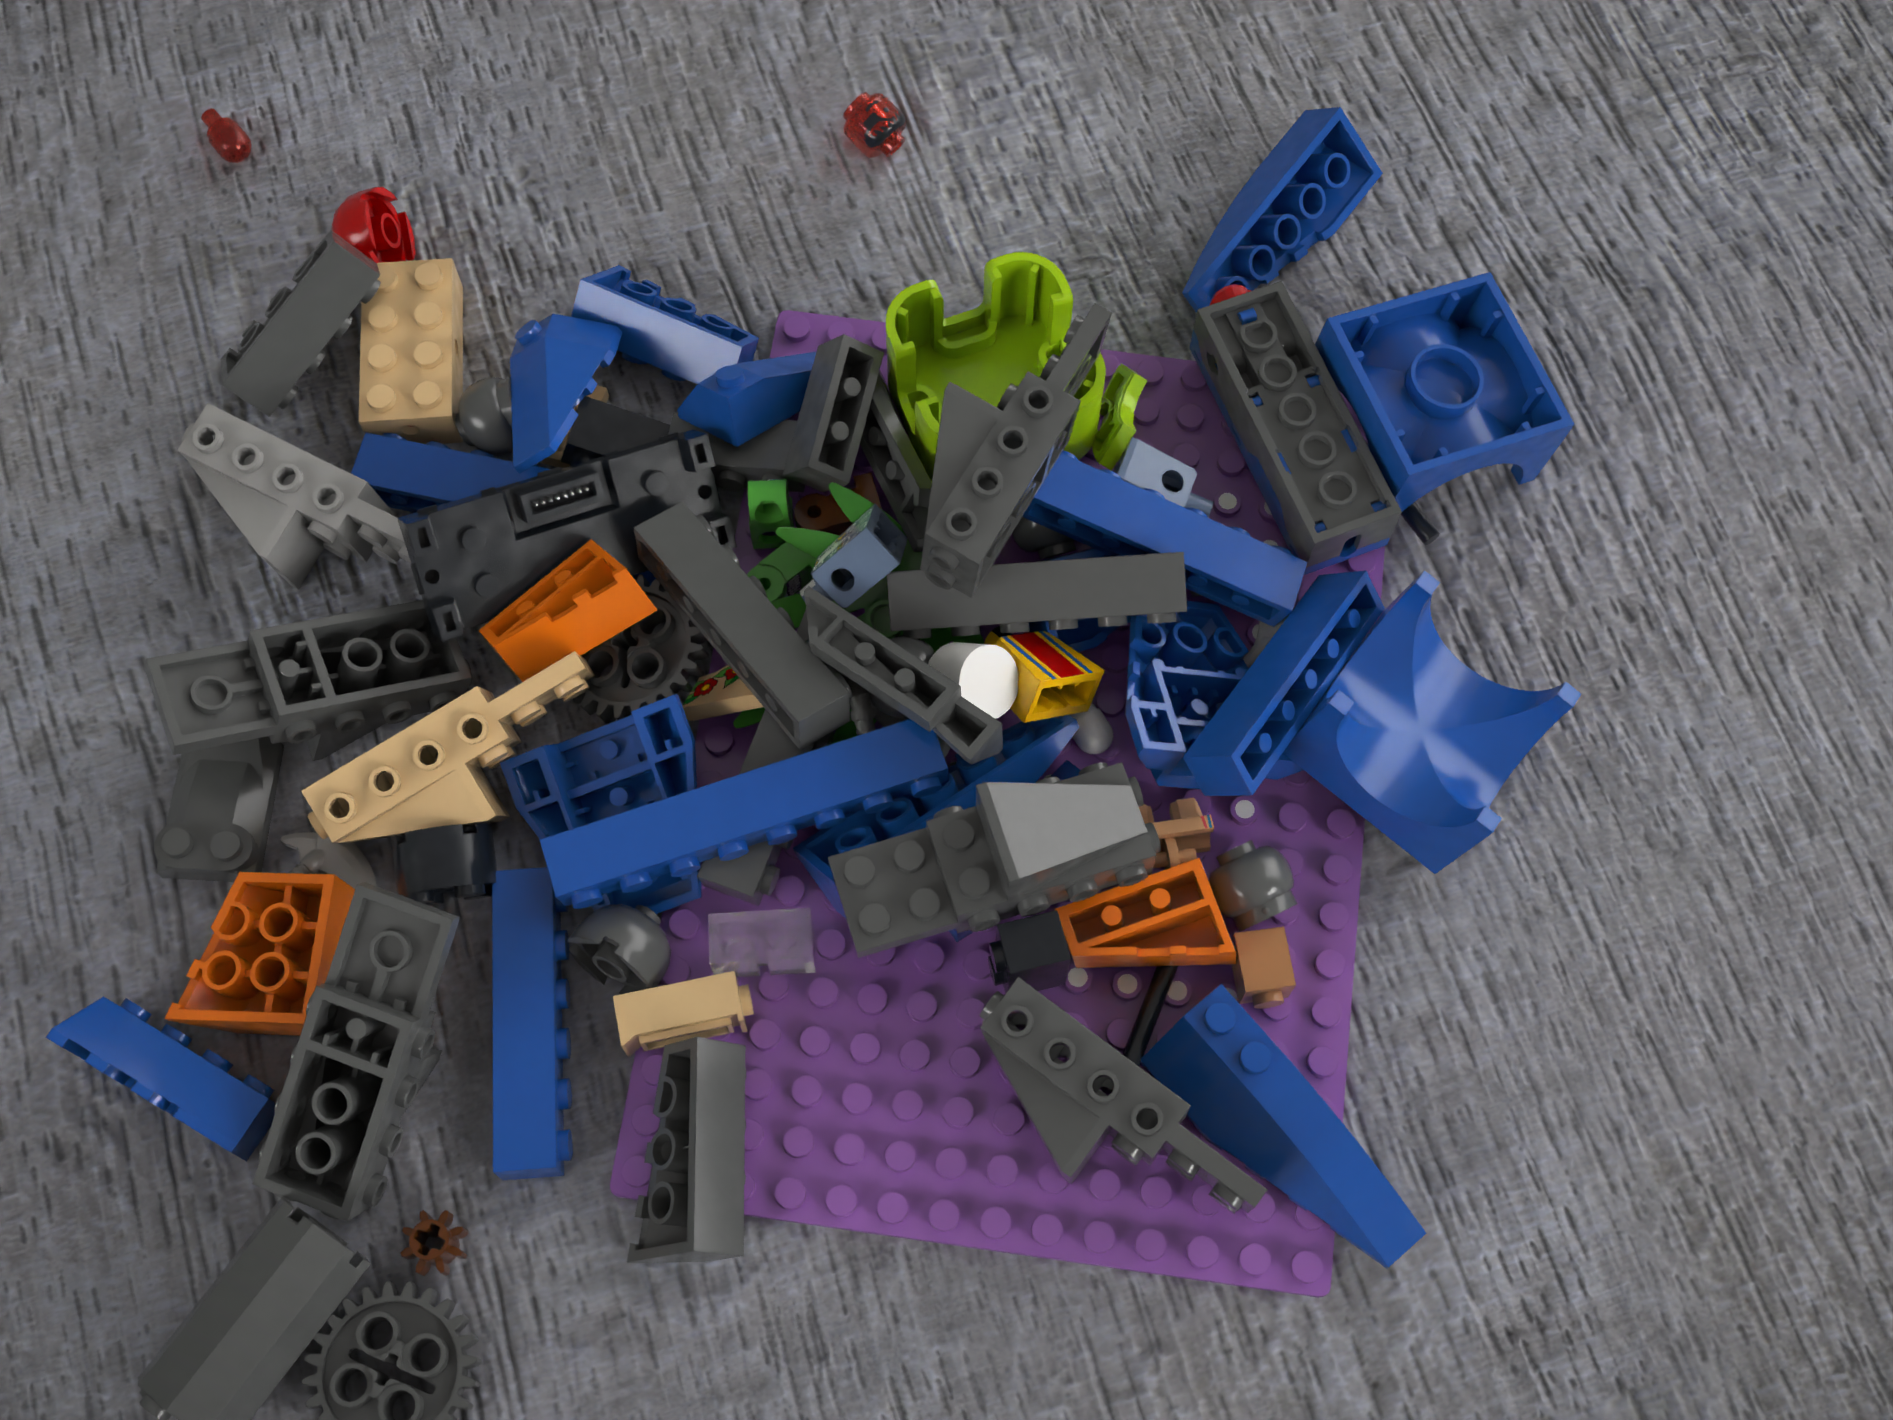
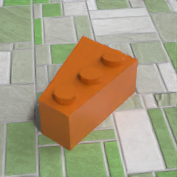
M590 539L478 631L511 671L524 682L574 651L579 655L585 654L658 610L627 568L595 541Z
M1200 858L1148 875L1146 879L1134 885L1118 886L1095 894L1085 900L1076 901L1055 909L1058 911L1064 936L1076 968L1236 964V951Z

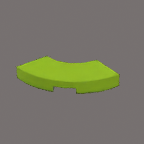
M1122 363L1117 367L1103 395L1100 414L1104 417L1092 446L1096 461L1111 471L1121 457L1131 437L1136 433L1133 424L1134 411L1139 396L1148 381Z

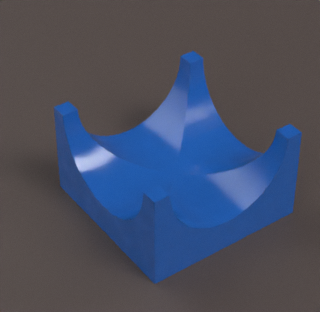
M1491 272L1327 318L1315 343L1338 390L1344 395L1355 411L1365 433L1369 450L1402 512L1419 498L1442 484L1487 466L1513 464L1511 472L1518 485L1535 480L1575 425Z
M1424 570L1381 613L1283 754L1431 872L1436 874L1494 832L1502 818L1489 807L1498 791L1537 741L1564 714L1574 707L1581 693L1567 682L1555 688L1542 691H1525L1509 688L1482 677L1463 664L1447 648L1435 629L1431 617L1430 604L1433 592L1440 582Z

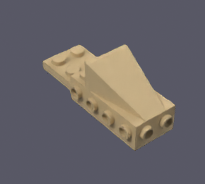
M574 651L497 698L488 690L479 686L474 687L301 790L313 810L308 814L312 827L323 840L329 837L332 843H354L394 835L401 836L405 835V832L458 824H463V827L476 825V823H494L507 819L510 815L480 767L488 766L489 769H493L499 766L500 762L512 758L515 755L512 747L522 742L512 725L528 726L547 714L544 706L557 698H562L564 702H567L589 689L586 681L594 677L595 674L587 661Z

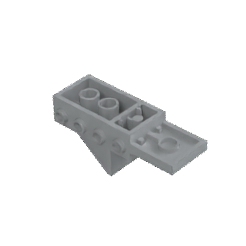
M209 403L206 404L196 422L192 423L185 430L182 443L177 451L187 459L257 554L291 586L297 589L301 587L324 548L346 560L352 554L367 562L374 551L382 558L397 564L400 558L411 563L397 517H395V514L367 481Z

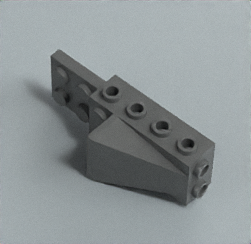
M1094 303L1085 319L1077 315L1064 337V342L1067 344L1060 357L1055 354L1050 357L1040 378L1028 371L1019 386L1011 383L1004 392L997 407L952 382H949L946 386L920 567L921 570L925 571V576L933 584L946 590H950L953 587L970 598L974 596L1070 440L1081 402L1074 396L1100 355L1112 315L1111 311Z
M423 600L250 630L247 641L147 658L145 662V672L172 755L269 736L272 744L285 741L293 744L306 742L312 760L316 761L331 755L386 723L396 724L407 720L412 715L434 712L466 693L468 686L472 684L471 668L463 656L457 637L442 642L433 633Z
M1100 762L1083 768L1078 776L1061 781L1058 777H1049L1036 783L984 782L976 785V806L964 810L961 806L942 809L933 816L934 819L926 821V828L828 857L858 958L955 928L957 934L968 930L972 932L983 931L1000 923V920L1017 915L1022 917L1036 915L1048 909L1050 905L1062 901H1081L1094 896L1099 890L1115 885L1125 887L1143 881L1148 875L1152 874L1157 856L1156 853L1161 851V846L1154 825L1151 822L1145 824L1139 807L1143 806L1144 802L1136 777H1127L1122 762L1108 766L1105 762Z
M366 882L357 884L326 982L316 986L307 1004V1016L300 1038L291 1054V1066L284 1087L275 1103V1115L268 1137L264 1141L259 1153V1164L252 1183L253 1185L271 1191L280 1198L284 1197L289 1201H296L320 1210L328 1217L345 1221L351 1220L379 1203L387 1186L388 1179L386 1176H383L388 1158H391L396 1153L403 1137V1128L399 1127L401 1118L440 1060L442 1050L432 1047L435 1039V1030L431 1029L436 1012L430 1011L460 920L459 916Z
M1018 977L1005 995L997 991L981 1011L979 1016L984 1020L980 1029L985 1041L1062 1177L1070 1184L1074 1182L1109 1134L1114 1138L1111 1142V1148L1135 1166H1137L1141 1159L1151 1165L1163 1149L1170 1154L1166 1163L1189 1181H1192L1195 1175H1198L1213 1187L1209 1196L1233 1214L1240 1208L1247 1213L1250 1212L1266 1193L1267 1189L1180 1125L1188 1114L1191 1107L1190 1104ZM1058 1058H1066L1068 1060L1064 1063ZM1100 1089H1107L1111 1092V1094L1106 1095Z

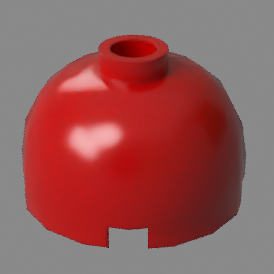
M373 187L359 191L347 197L335 211L331 230L375 263L406 261V259L413 261L415 258L414 235L406 212H396L391 202L398 199L384 187Z

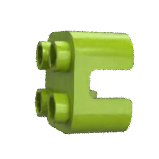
M1015 252L991 259L984 267V290L981 305L975 309L948 318H944V299L934 280H925L905 288L891 302L886 314L888 388L912 446L931 482L944 391L948 383L952 382L997 407L1004 392L1011 383L1019 386L1028 371L1040 378L1050 357L1053 354L1060 357L1067 343L1064 342V337L1071 325L1073 295L1063 272L1047 258L1028 252ZM1101 352L1074 396L1081 402L1070 440L1064 451L1072 453L1078 460L1088 453L1097 435L1106 375L1105 362Z

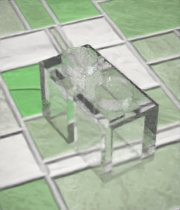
M810 907L708 914L709 964L714 975L735 971L736 977L760 976V966H768L770 975L816 973L814 924Z

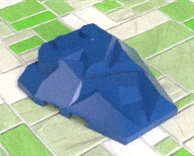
M1187 601V612H1176V622L1147 623V614L1131 615L1125 715L1137 755L1145 767L1151 770L1158 786L1200 789L1183 756L1249 668L1243 658L1248 654L1249 650L1218 604ZM1282 753L1265 779L1278 780L1304 770Z

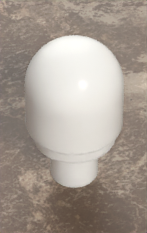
M1091 704L1087 712L1069 715L1077 720L1080 727L1072 738L1082 751L1088 754H1100L1109 748L1113 740V730L1099 708Z

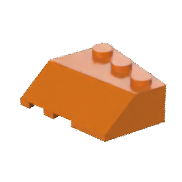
M239 872L211 926L214 933L201 959H194L186 975L190 980L178 1004L172 1002L164 1019L238 1034L300 1036L307 1016L306 1008L316 986L326 982L355 889L335 874Z

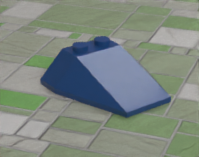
M678 694L633 710L630 716L558 744L544 745L500 762L516 809L539 839L697 788L695 739ZM699 870L679 877H672L670 873L651 878L652 884L639 891L623 893L622 889L603 894V900L591 907L595 911L611 904H623L633 908L636 905H643L658 914L702 897L701 881L697 877Z

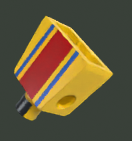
M999 626L988 634L984 644L997 645L1004 648L1016 663L1018 669V693L1010 709L1022 722L1027 723L1087 712L1105 671L1100 666L1045 631L1013 635L1012 633H1000Z

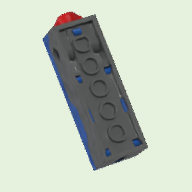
M1280 281L1253 291L1248 290L1242 285L1232 284L1217 291L1213 295L1209 306L1197 310L1189 348L1289 550L1293 553V556L1308 562L1304 575L1386 546L1402 511L1284 284Z

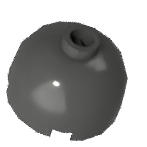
M623 904L603 906L591 912L568 939V942L573 943L569 948L570 954L593 978L605 985L607 977H610L625 985L619 994L658 987L669 967L671 956L667 936L659 926L661 923L660 918L656 913L643 905H636L635 908Z

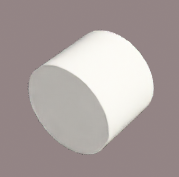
M953 642L940 647L929 660V666L961 686V696L995 719L1004 715L1016 699L1018 693V669L1012 656L1000 646Z

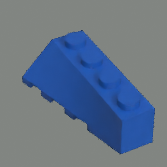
M620 265L580 279L571 317L618 326L623 333L617 351L622 352V357L627 361L636 364L648 363L662 369L661 373L670 379L677 381L688 380L696 384L711 377L718 369L724 366L753 361L759 341L758 337L714 314H705L702 317L696 315L697 309L695 304L683 298H664L660 296L661 286L649 280H643L642 283L629 280L631 271Z
M103 996L53 1027L47 1034V1039L85 1060L84 1062L130 1088L137 1095L170 1113L174 1118L246 1162L271 1127L275 1115V1102L269 1098L275 1091L274 1089L250 1074L246 1076L243 1082L228 1074L233 1064L208 1048L202 1056L194 1053L187 1048L193 1039L166 1023L162 1030L159 1031L147 1024L146 1022L152 1014L127 998L118 1006Z

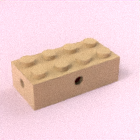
M452 258L377 263L380 272L378 278L381 282L380 287L368 303L364 304L361 302L359 424L364 434L365 432L377 435L394 433L404 437L407 441L422 444L430 441L442 444L461 443L463 439L458 432L455 416L459 412V401L463 394V286Z

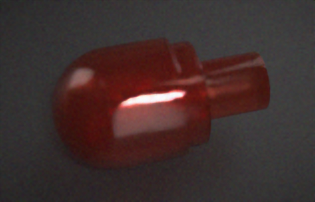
M213 108L206 110L202 114L201 120L208 127L207 137L212 147L228 162L239 163L246 160L252 150L249 136L236 121L229 117L222 118Z

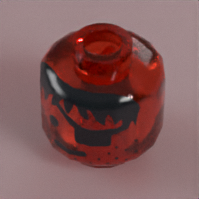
M867 92L862 93L843 113V118L846 120L844 123L845 136L868 158L878 157L882 153L890 157L906 140L902 136L906 127V117L882 93H874L872 95H869Z

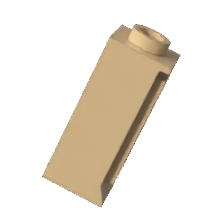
M735 971L613 996L620 1043L628 1057L634 1054L640 1047L644 1051H649L694 1037L710 1038L734 1033L735 1026H740L742 1032H747L745 1016L754 1014L749 985L739 986Z

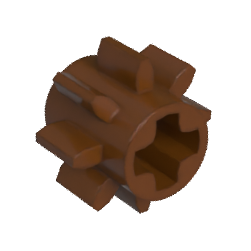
M422 1210L420 1211V1223L413 1229L410 1227H403L402 1232L409 1237L410 1247L400 1252L401 1257L407 1260L420 1258L415 1272L422 1276L429 1272L431 1265L436 1266L441 1274L447 1276L450 1272L449 1263L456 1257L459 1259H466L467 1257L466 1253L459 1249V1239L469 1234L468 1230L464 1227L450 1229L449 1227L453 1222V1214L447 1210L441 1213L438 1221L433 1220L426 1211ZM429 1236L433 1238L440 1237L444 1240V1245L440 1250L430 1249L425 1246V1243Z

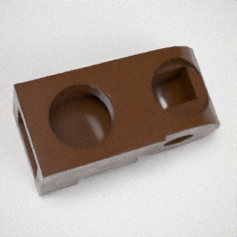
M872 473L853 476L855 488L850 490L881 508ZM818 493L803 496L794 508L797 528L823 531L840 536L853 524L839 507L832 494H829V496Z

